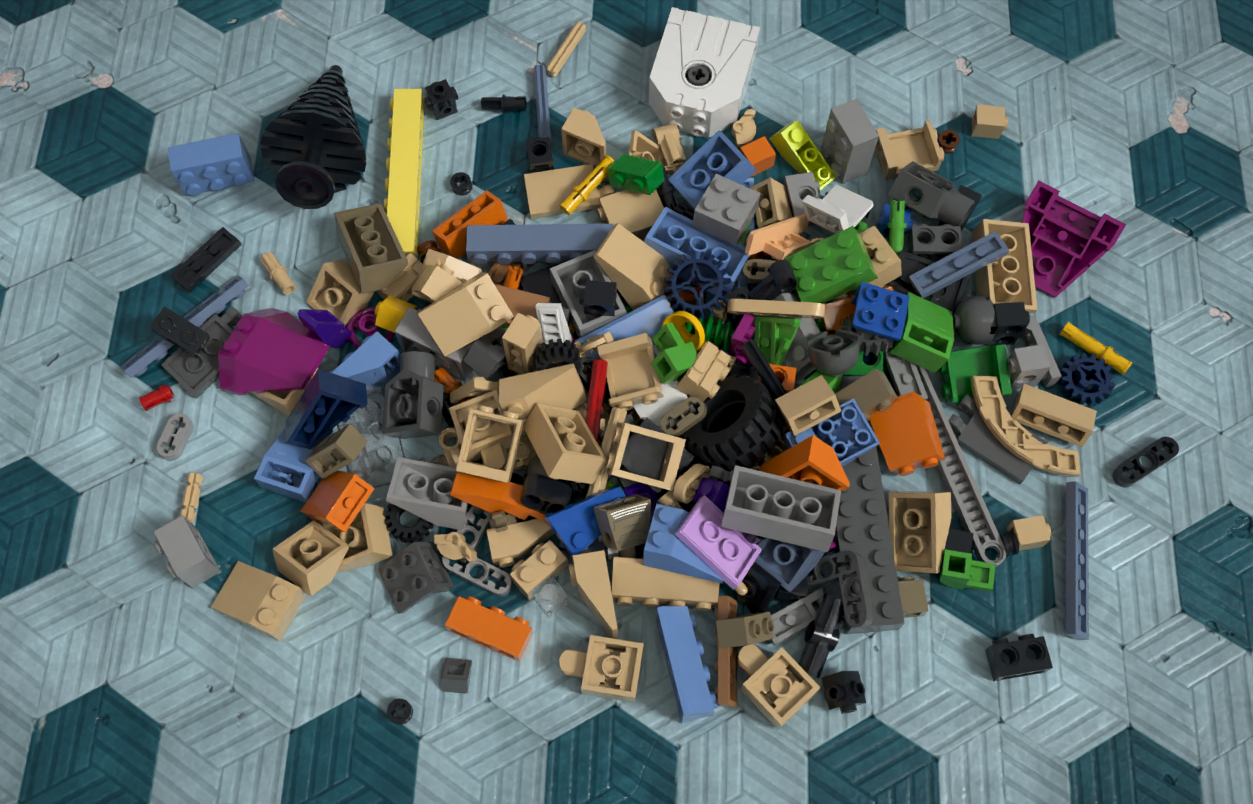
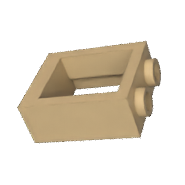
M478 405L477 410L470 409L456 471L508 483L511 481L524 420L518 419L519 414L504 411L502 416L493 414L494 408ZM478 417L515 425L505 470L468 461Z
M621 422L620 427L616 426L612 442H615L613 453L609 452L605 467L609 468L607 473L672 491L686 439ZM630 432L669 442L659 480L619 470Z

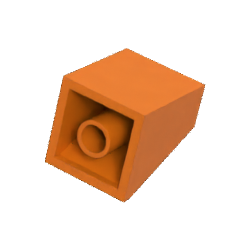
M914 391L898 396V399L892 402L893 405L883 412L877 411L870 415V422L880 442L879 445L889 470L899 476H907L913 474L914 469L920 467L932 468L937 466L939 461L945 460L930 403Z

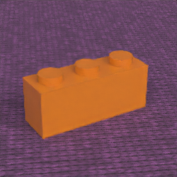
M486 190L432 230V233L440 251L458 259L466 253L467 225H501L508 220L501 200Z
M458 596L445 624L447 630L520 662L533 634L532 627L529 626L530 623L517 616L514 619L504 616L505 612L497 607L485 608L481 606V601L471 596H467L466 599Z

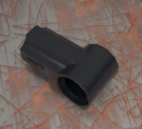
M778 260L772 263L769 268L770 274L749 292L750 299L773 300L780 293H788L794 290L797 286V279L791 264L787 260Z

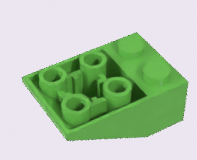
M907 292L906 295L910 297L902 339L900 341L895 340L890 353L935 373L950 357L954 342L952 311Z

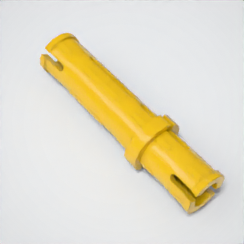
M606 155L578 186L575 185L572 188L573 192L560 203V209L570 216L582 202H586L589 199L588 195L608 175L607 169L615 160Z
M1069 321L1059 334L1091 355L1096 354V358L1099 361L1102 358L1105 359L1104 363L1121 373V375H1124L1133 363L1113 351V347L1110 346L1108 348L1072 325Z

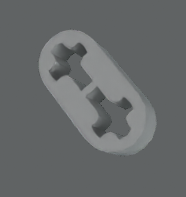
M177 413L171 416L157 443V452L167 461L176 460L182 455L192 434L194 426L187 415ZM182 422L185 424L184 428L180 427L177 429L175 427L176 424H181ZM173 445L175 447L174 450H169L168 452L165 450L166 446L170 447Z

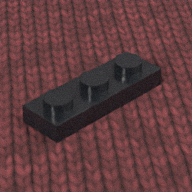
M222 227L170 276L190 294L242 244L234 235Z

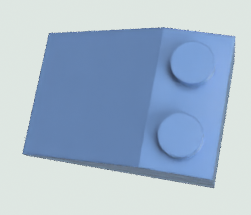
M719 130L668 180L695 209L715 174L742 185L757 170Z
M656 504L644 548L643 565L723 583V579L675 535V532L689 512L679 508Z

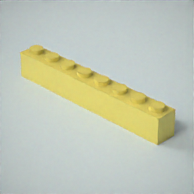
M394 89V98H390V111L393 112V117L389 118V131L392 132V135L387 140L390 157L386 159L389 178H385V189L388 192V198H384V211L387 212V217L405 256L411 253L417 258L425 102L422 89Z

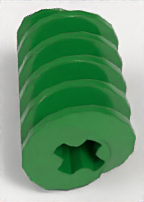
M698 316L697 319L704 329L705 342L714 343L718 350L724 345L725 352L729 353L731 339L737 327L732 329V321L729 320L727 325L723 326L722 318H719L717 323L714 324L713 316L709 317L707 321L700 319ZM686 322L687 331L695 334L694 326Z

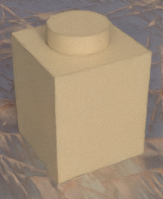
M977 104L972 116L971 136L999 139L1002 131L1008 127V116H1005V107Z
M1043 515L1013 520L1006 527L1007 532L1015 534L1019 544V551L1043 547L1051 540V528L1047 522L1045 523Z

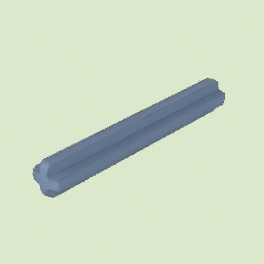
M535 65L534 82L538 137H549L551 143L546 67L544 65Z

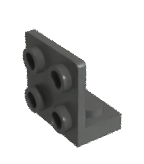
M413 542L379 567V573L399 614L406 612L431 593L448 592L454 587L433 542Z

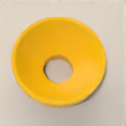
M677 311L664 319L662 327L665 324L673 323L685 344L693 342L696 352L701 349L705 341L704 329L694 315L685 311ZM686 322L694 326L695 334L687 331Z

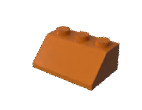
M814 435L760 465L759 469L762 472L841 491L849 488L850 485L834 449Z

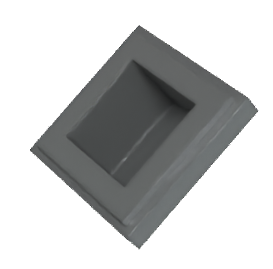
M445 658L440 678L441 690L443 692L468 693L472 660Z

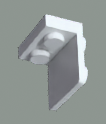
M835 185L823 199H816L807 195L802 200L807 220L835 234L851 226L855 227L874 206L873 201L839 185Z

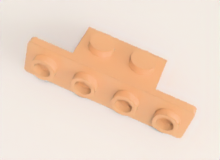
M806 214L751 231L746 239L745 253L752 255L764 251L770 254L774 260L778 261L785 260L786 257L811 246L813 242L799 236L801 232H806L809 223Z

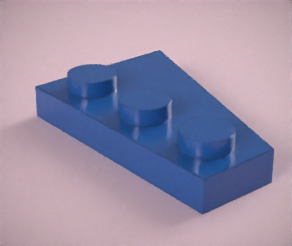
M613 485L588 496L587 499L581 502L569 504L564 509L555 513H548L543 517L570 555H578L601 535L593 507L627 496L620 486Z

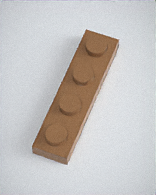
M718 596V605L715 607L716 619L721 620L737 616V601L729 596ZM716 631L715 643L718 647V657L715 659V670L718 674V684L715 686L716 700L719 705L725 708H737V646L720 648Z

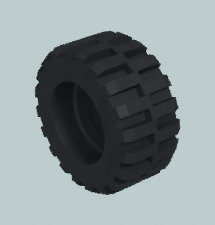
M734 375L729 376V379H724L723 381L718 380L717 385L720 388L712 399L707 397L704 400L707 407L706 416L682 434L683 439H686L685 445L702 465L709 468L717 466L728 472L734 471L735 465L750 469L758 460L761 462L766 457L765 454L774 449L775 441L780 439L782 432L780 429H783L784 422L776 401L760 380L750 376L741 375L739 377ZM693 404L694 408L697 411L694 414L697 415L699 413L698 407L700 405L696 406L695 404Z

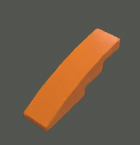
M456 473L450 496L490 513L503 510L523 520L530 515L547 522L543 517L546 514L529 509L521 503L522 485L472 474Z

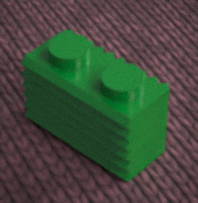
M624 153L607 169L610 186L630 190L635 193L651 195L656 188H659V185L664 183L662 163L652 159L649 160L648 158L642 159L641 157L638 158L637 156L634 157Z

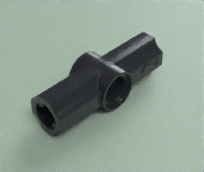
M824 594L815 620H812L807 626L804 636L806 644L798 663L808 675L820 678L829 652H832L838 644L840 637L838 628L844 614L843 601L828 594Z

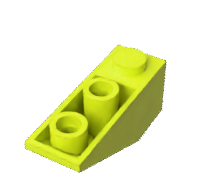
M798 120L784 126L769 138L780 155L800 174L813 172L814 179L819 182L820 190L836 178L832 169Z

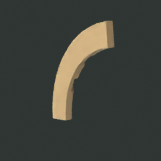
M972 376L970 378L972 393L981 417L992 434L1006 449L1024 462L1040 470L1068 477H1078L1081 475L1078 450H1068L1048 443L1044 444L1032 437V434L1023 428L1017 420L1014 421L1006 409L1007 406L1001 395L997 376Z

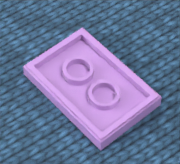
M704 495L697 501L675 532V535L732 589H735L740 585L762 549L757 544L749 543L744 538L742 532L721 527L724 513Z

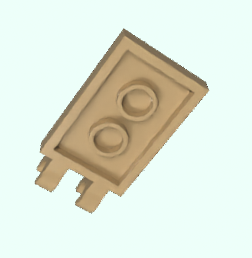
M593 164L524 174L531 219L565 214L559 207L560 203L573 192L572 188L575 185L578 186L594 170ZM608 175L603 179L602 182L609 181ZM610 184L598 190L596 187L588 195L589 199L586 202H582L572 213L600 208L599 198L614 194V187L610 186Z

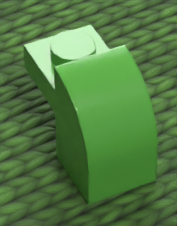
M673 323L665 324L652 337L660 354L651 362V365L662 384L678 380L695 362L696 349L693 342L685 344Z
M944 550L940 573L941 583L960 590L970 588L992 592L996 564L971 560L972 554Z

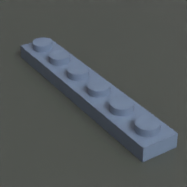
M236 275L183 318L200 328L212 314L222 312L226 308L225 304L231 299L236 300L246 292L244 289L249 285L242 277ZM158 336L120 367L130 378L133 376L138 377L148 369L147 365L152 361H158L166 356L167 350L173 344Z
M1073 481L1066 482V492L1064 493L1066 516L1064 517L1066 541L1064 542L1066 566L1064 567L1066 591L1063 598L1066 605V617L1064 618L1063 625L1066 635L1077 640H1089L1088 488Z

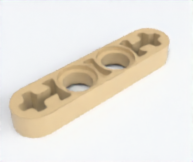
M728 299L727 313L822 319L825 314V304Z

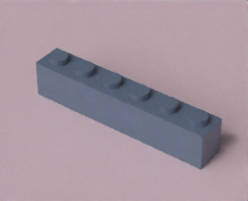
M613 224L467 225L466 253L469 263L478 265L486 264L487 262H498L499 264H509L511 262H522L525 264L547 262L556 264L567 262L593 250L597 251L612 229Z

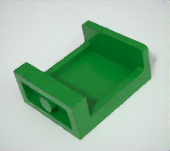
M991 344L951 351L949 360L938 370L943 378L941 394L946 399V402L958 403V401L963 400L965 395L974 398L970 381L972 376H997L1001 395L1012 394L1005 344Z

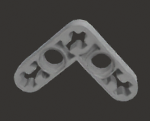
M473 505L466 514L463 530H457V533H473L475 539L468 545L476 550L490 525L489 518L492 513ZM482 511H484L486 519H480L478 521L477 528L480 530L477 531L473 527L476 522V517L474 514H480ZM444 556L442 558L447 571L495 596H506L512 589V580L509 574L479 558H476L475 562H469L468 564L466 558L460 559V562L466 564L465 573H462L464 570L463 566L455 563L452 567L449 559ZM475 566H482L485 569L484 575L479 579L470 576V571ZM491 571L493 572L491 574L493 579L500 581L502 578H505L504 582L507 585L505 588L500 587L497 590L496 584L488 580Z

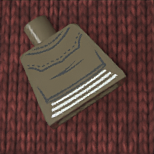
M635 494L594 506V513L605 546L620 551L622 558H637L635 546L646 543L650 529L651 500Z

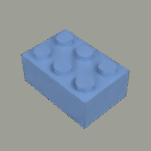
M239 133L167 147L171 173L185 196L198 195L202 192L217 191L226 187L242 186L255 182L251 157Z

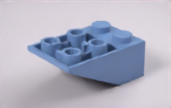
M377 331L372 336L366 337L354 353L351 352L346 355L343 362L336 369H332L329 372L365 383L368 393L384 388L385 384L399 373L400 354Z
M854 398L840 405L841 412L796 436L790 431L784 435L783 443L788 450L814 435L834 449L842 467L873 449L880 442Z
M285 427L264 455L254 480L262 489L306 503L320 479V476L305 462L316 446L310 450L286 443Z

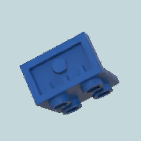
M861 282L851 299V304L856 305L852 327L900 341L903 335L910 296Z

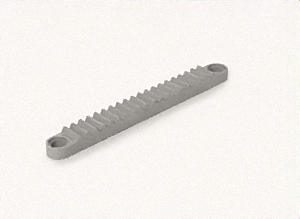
M916 365L928 396L927 401L930 403L945 455V460L939 461L936 469L940 472V478L945 483V489L951 492L952 506L957 511V517L961 520V526L964 527L966 532L974 533L972 547L978 561L996 564V568L1006 558L1005 547L925 368ZM994 548L998 552V559L994 561L989 560L985 556V549Z

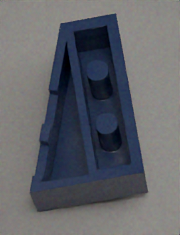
M318 369L286 420V443L311 450L330 435L336 425L342 421L345 423L350 419V415L358 408L363 409L368 405L366 384Z

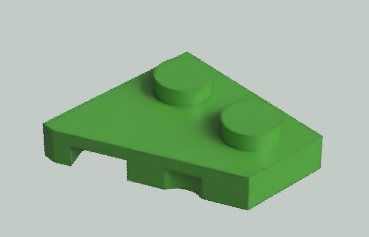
M755 316V342L769 364L782 365L801 323V319Z

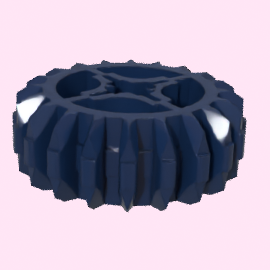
M694 251L691 252V260H687L686 255L683 254L681 255L682 264L677 260L673 261L674 266L677 268L676 270L672 268L667 269V272L672 275V278H664L665 283L671 284V286L664 288L665 293L672 292V295L668 296L667 300L668 302L676 300L672 306L673 310H677L681 306L683 307L681 311L687 312L689 310L690 314L694 316L695 312H699L700 319H704L703 311L707 310L709 316L712 317L714 313L711 308L714 306L718 311H721L722 306L718 301L720 300L724 303L728 301V298L722 294L731 293V288L724 287L725 284L731 283V278L722 277L728 274L729 271L727 268L719 270L723 265L721 260L715 265L713 264L715 259L713 254L709 256L708 261L704 260L705 252L703 251L700 253V259H696ZM699 266L710 269L717 279L702 277L699 272ZM691 267V278L686 282H682V284H677L681 273ZM695 273H697L699 282L705 284L704 288L701 287L700 298H698L695 288L690 287L691 283L694 284ZM719 286L715 297L710 302L704 304V292ZM677 292L692 293L695 296L696 305L683 301Z

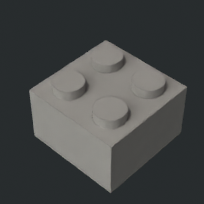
M715 174L694 210L693 227L737 246L757 211L761 193Z
M183 515L153 531L158 539L154 542L156 548L161 555L165 554L169 560L166 563L167 569L173 577L177 576L182 584L186 582L194 588L221 572L201 533Z

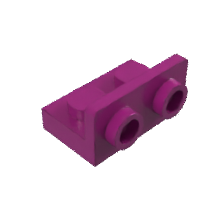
M747 313L744 314L732 336L729 355L736 357L734 363L751 367L752 363L742 349V345L753 339L752 336L756 328L753 327L754 316Z

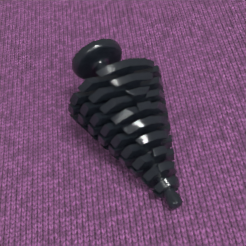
M337 65L331 66L315 83L309 86L307 91L305 90L299 98L293 101L288 108L266 127V131L261 137L260 145H263L261 147L263 158L270 159L266 164L274 174H277L275 181L277 192L288 203L303 209H318L326 206L333 199L334 193L347 189L345 184L355 185L362 177L360 172H365L367 164L365 149L353 112L348 88L342 75L343 71Z

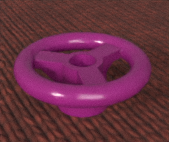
M376 307L359 310L348 322L347 328L353 332L349 337V341L357 349L362 343L356 338L354 328L360 329L367 336H372L381 328L375 325L377 317L373 314H375ZM388 330L385 339L391 342L395 333Z

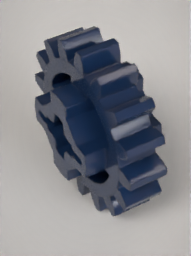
M1082 353L1079 358L1073 355L1070 360L1064 363L1060 371L1062 378L1058 384L1065 385L1062 393L1069 392L1071 394L1068 400L1072 401L1076 398L1080 405L1086 401L1088 407H1091L1095 402L1098 405L1101 404L1112 394L1111 391L1115 387L1112 381L1115 375L1108 373L1112 367H1105L1103 365L1105 359L1102 358L1100 361H1097L1096 354H1092L1090 358H1087L1086 353Z

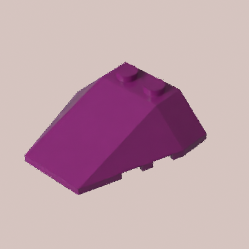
M1038 180L1026 201L1022 223H1029L1035 288L1056 298L1115 245L1126 224L1105 213L1100 217L1058 196L1059 190Z
M269 308L246 313L238 321L237 326L218 353L220 388L223 391L236 395H246V392L256 391L258 394L265 393L266 390L275 389L277 392L302 390L306 387L330 347L287 311Z

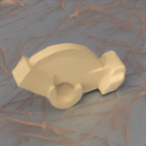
M753 109L746 110L742 118L734 122L731 133L735 138L737 149L749 144L756 134V125L753 120L756 111Z
M609 331L587 339V343L581 345L580 341L574 344L579 349L580 359L587 357L585 352L589 350L594 352L598 350L597 346L610 343L614 339Z
M451 532L449 534L434 535V544H437L438 550L447 559L460 560L466 558L469 562L476 561L477 552L467 544L463 534Z

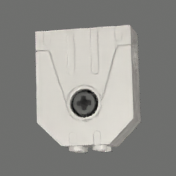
M674 7L671 8L649 77V105L663 126L677 124L678 130L681 132L707 138L712 137L719 130L722 132L733 126L734 122L738 120L756 58L760 27L709 15L706 16L687 10L684 11Z

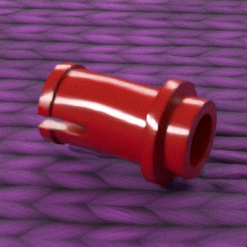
M161 384L159 389L140 396L139 400L145 411H149V409L164 402L170 403L171 399L175 398L168 384L165 386Z

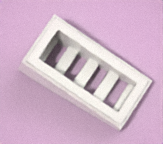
M537 303L535 307L538 321L541 324L543 342L549 344L548 340L553 339L554 343L557 342V339H562V343L565 340H569L571 344L573 339L561 303ZM546 314H555L556 316H546Z

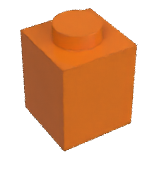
M765 136L740 147V152L757 170L750 177L774 166L776 153Z

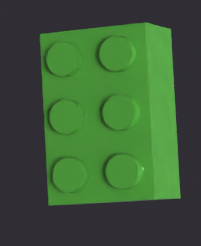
M854 226L785 258L791 264L797 279L796 289L802 302L824 304L856 289L861 282L869 283L878 279L863 239Z

